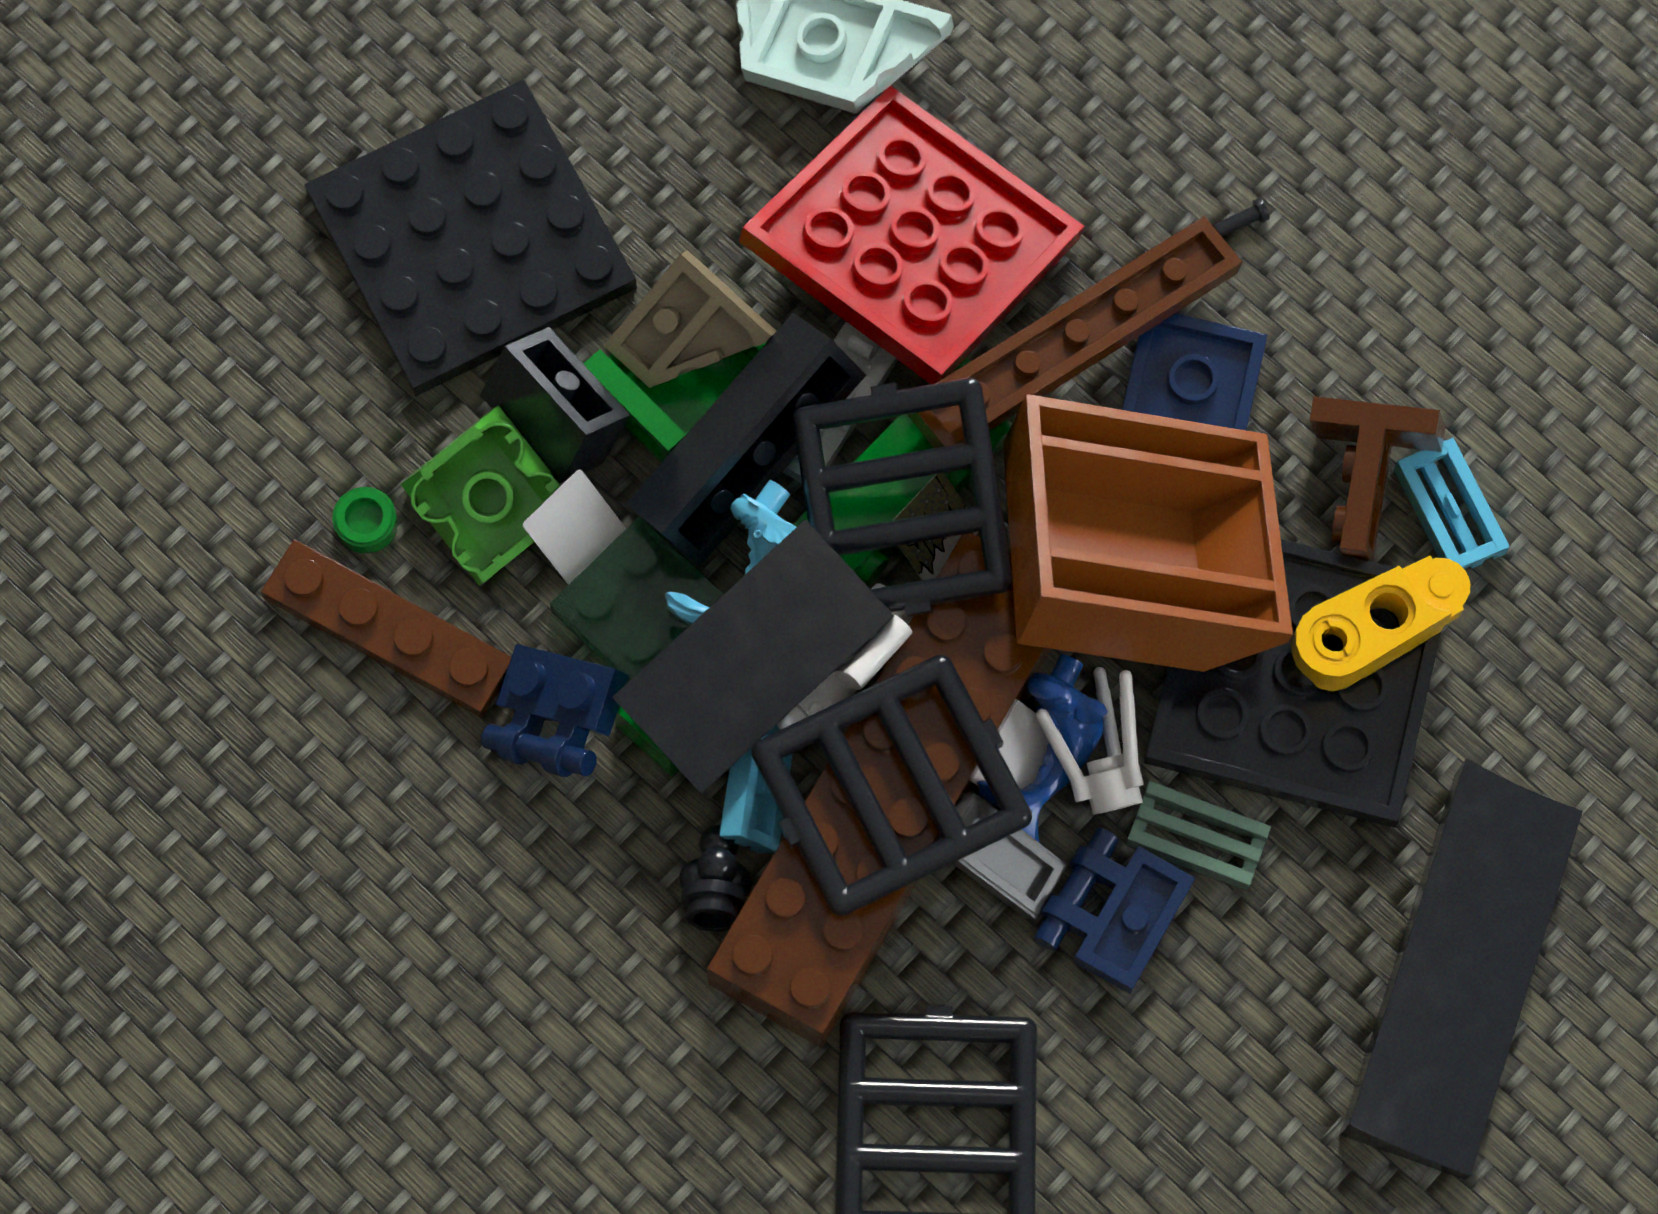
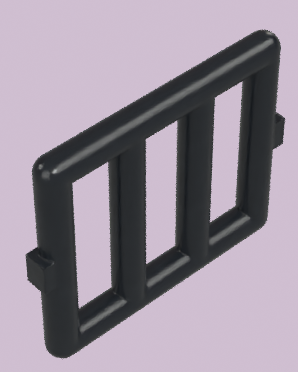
M969 377L899 390L896 382L870 387L871 395L801 407L795 411L792 421L807 520L839 556L979 532L985 570L870 589L891 612L905 610V614L908 617L933 613V605L1001 594L1011 588L1013 577L983 389L977 379ZM959 406L965 443L825 467L820 430ZM969 469L975 504L973 507L835 530L830 493Z
M945 655L931 657L762 738L753 745L751 750L752 758L784 819L779 821V827L790 849L798 846L832 913L838 916H846L1026 828L1032 821V811L999 751V748L1003 747L1004 743L992 719L986 722L983 721L953 662ZM934 685L1001 809L967 827L900 701ZM877 713L942 838L908 856L902 848L842 732V729ZM817 741L883 867L848 885L782 759Z
M926 1006L925 1014L850 1012L845 1014L840 1022L835 1214H977L862 1210L863 1170L1009 1175V1214H1035L1037 1026L1035 1022L1028 1017L952 1015L953 1007ZM866 1039L1011 1043L1010 1082L865 1078ZM864 1104L1010 1108L1009 1148L863 1144Z

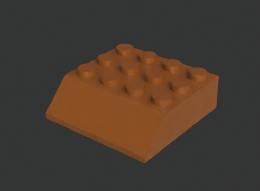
M1026 394L1003 442L1017 644L1204 672L1289 642L1293 632L1267 434Z

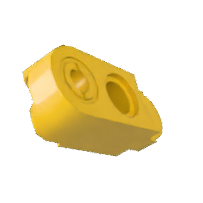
M1428 556L1405 568H1401L1399 565L1314 606L1302 616L1290 641L1291 653L1296 666L1318 688L1332 692L1345 689L1360 679L1366 678L1440 633L1445 625L1460 617L1464 611L1463 606L1470 594V580L1467 572L1459 563L1450 559H1432L1431 556ZM1385 608L1393 612L1398 618L1400 627L1384 629L1378 626L1372 620L1370 610ZM1332 634L1336 635L1342 640L1343 649L1339 652L1330 651L1323 645L1322 640Z

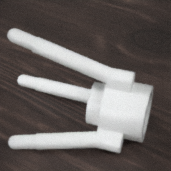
M1097 667L1093 672L1097 701L1101 702L1108 711L1107 715L1103 716V735L1107 757L1086 763L1089 771L1088 776L1084 777L1047 710L1039 709L1036 713V718L1045 732L1047 740L1071 782L1075 802L1089 800L1093 815L1143 803L1139 788L1144 783L1138 763L1132 674L1128 670L1121 671L1119 675L1123 754L1121 753L1106 671L1103 667Z

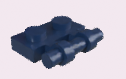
M516 644L496 703L498 706L514 711L511 723L505 727L494 724L488 725L482 733V746L485 749L497 752L498 756L507 762L523 765L528 761L541 764L543 770L547 773L561 777H568L573 773L589 776L594 771L597 760L593 751L584 749L588 734L592 732L610 737L620 706L612 697L627 684L629 675L614 668ZM545 720L559 723L556 734L549 739L539 737Z
M1098 827L1087 846H1079L1069 862L1073 870L1058 896L1051 895L1043 907L1041 915L1045 919L1036 932L1034 940L1045 948L1056 951L1067 931L1077 934L1085 940L1075 955L1073 962L1131 994L1189 892L1195 877L1140 846L1137 847L1125 868L1109 859L1120 841L1119 838L1110 831ZM1096 882L1113 889L1098 917L1081 908Z

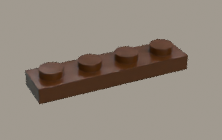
M295 539L261 590V594L266 601L481 718L484 717L503 685L511 656Z

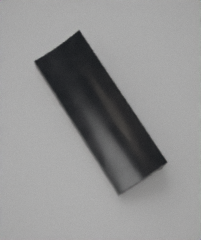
M1467 758L1462 763L1452 781L1340 1132L1341 1136L1465 1180L1471 1176L1581 819L1582 810L1519 786Z

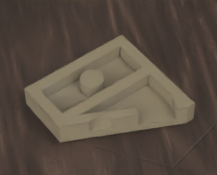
M687 250L678 256L603 346L651 388L691 370L700 369L718 362L727 356L764 344L774 335L776 330Z

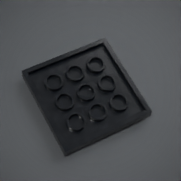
M524 79L304 184L309 199L415 396L500 356L504 347L508 344L548 327L553 330L637 289L634 274Z
M1281 539L1293 635L1302 616L1311 608L1394 567ZM1385 608L1370 610L1371 618L1378 626L1384 629L1400 627L1398 618L1393 612ZM1441 632L1366 678L1360 679L1345 689L1333 692L1318 688L1296 666L1291 653V639L1288 643L1204 672L1167 666L1144 763L1395 828L1400 819ZM1332 634L1322 640L1323 645L1330 651L1339 652L1343 649L1342 640L1336 635Z

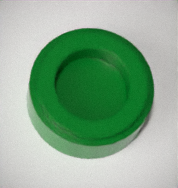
M358 487L346 492L337 501L333 510L332 521L337 537L351 551L362 554L380 551L393 540L397 532L398 518L394 505L385 493L376 488Z

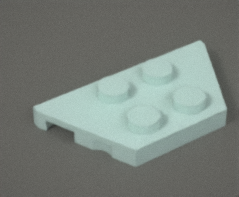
M903 0L737 1L738 24L741 31V69L745 81L855 114L945 40L954 28L951 14Z

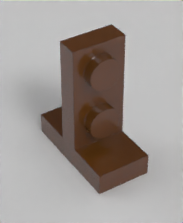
M1313 396L1310 423L1317 438L1357 443L1356 446L1347 445L1344 454L1342 480L1344 483H1350L1347 506L1338 505L1335 511L1332 529L1333 543L1340 544L1343 555L1373 562L1391 448L1400 447L1442 452L1446 428L1440 410Z

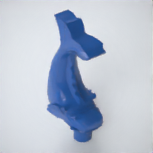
M1060 654L1051 675L1042 672L1034 673V676L1030 677L1027 682V689L1040 704L1036 708V712L1039 709L1047 710L1081 769L1102 736L1103 716L1107 715L1108 711L1101 702L1088 697L1074 688L1083 664L1070 656ZM1050 743L1047 745L1043 764L1039 767L1035 780L1030 785L1020 789L1032 811L1031 823L1022 830L1038 842V818L1042 806L1070 782ZM979 780L977 782L980 789L979 795L989 803L999 806L986 781Z

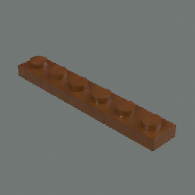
M1203 216L937 383L969 377L977 379L982 385L990 431L1017 414L1026 394L1044 397L1238 274L1242 260L1206 217ZM959 406L908 414V417L933 448L965 443Z

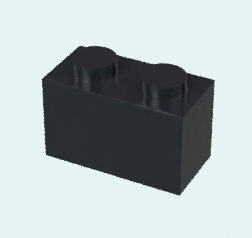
M550 327L506 345L480 394L491 409L499 405L560 484L570 478L577 470L586 472L603 464L630 416Z

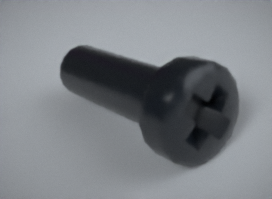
M1257 198L1252 201L1251 207L1213 224V227L1221 237H1224L1257 220L1264 223L1270 219V215L1263 200Z

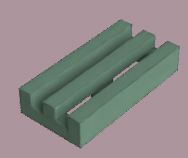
M1149 781L1142 799L1143 803L1139 807L1126 846L1134 849L1140 846L1163 860L1247 891L1252 882L1271 826ZM1154 804H1159L1252 839L1250 845L1153 809ZM1147 823L1244 859L1242 868L1144 832Z

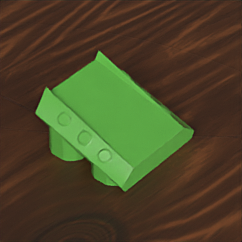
M499 405L485 414L400 484L410 496L412 507L423 520L431 523L452 550L455 559L470 573L479 586L534 543V540L523 528V523L561 486Z

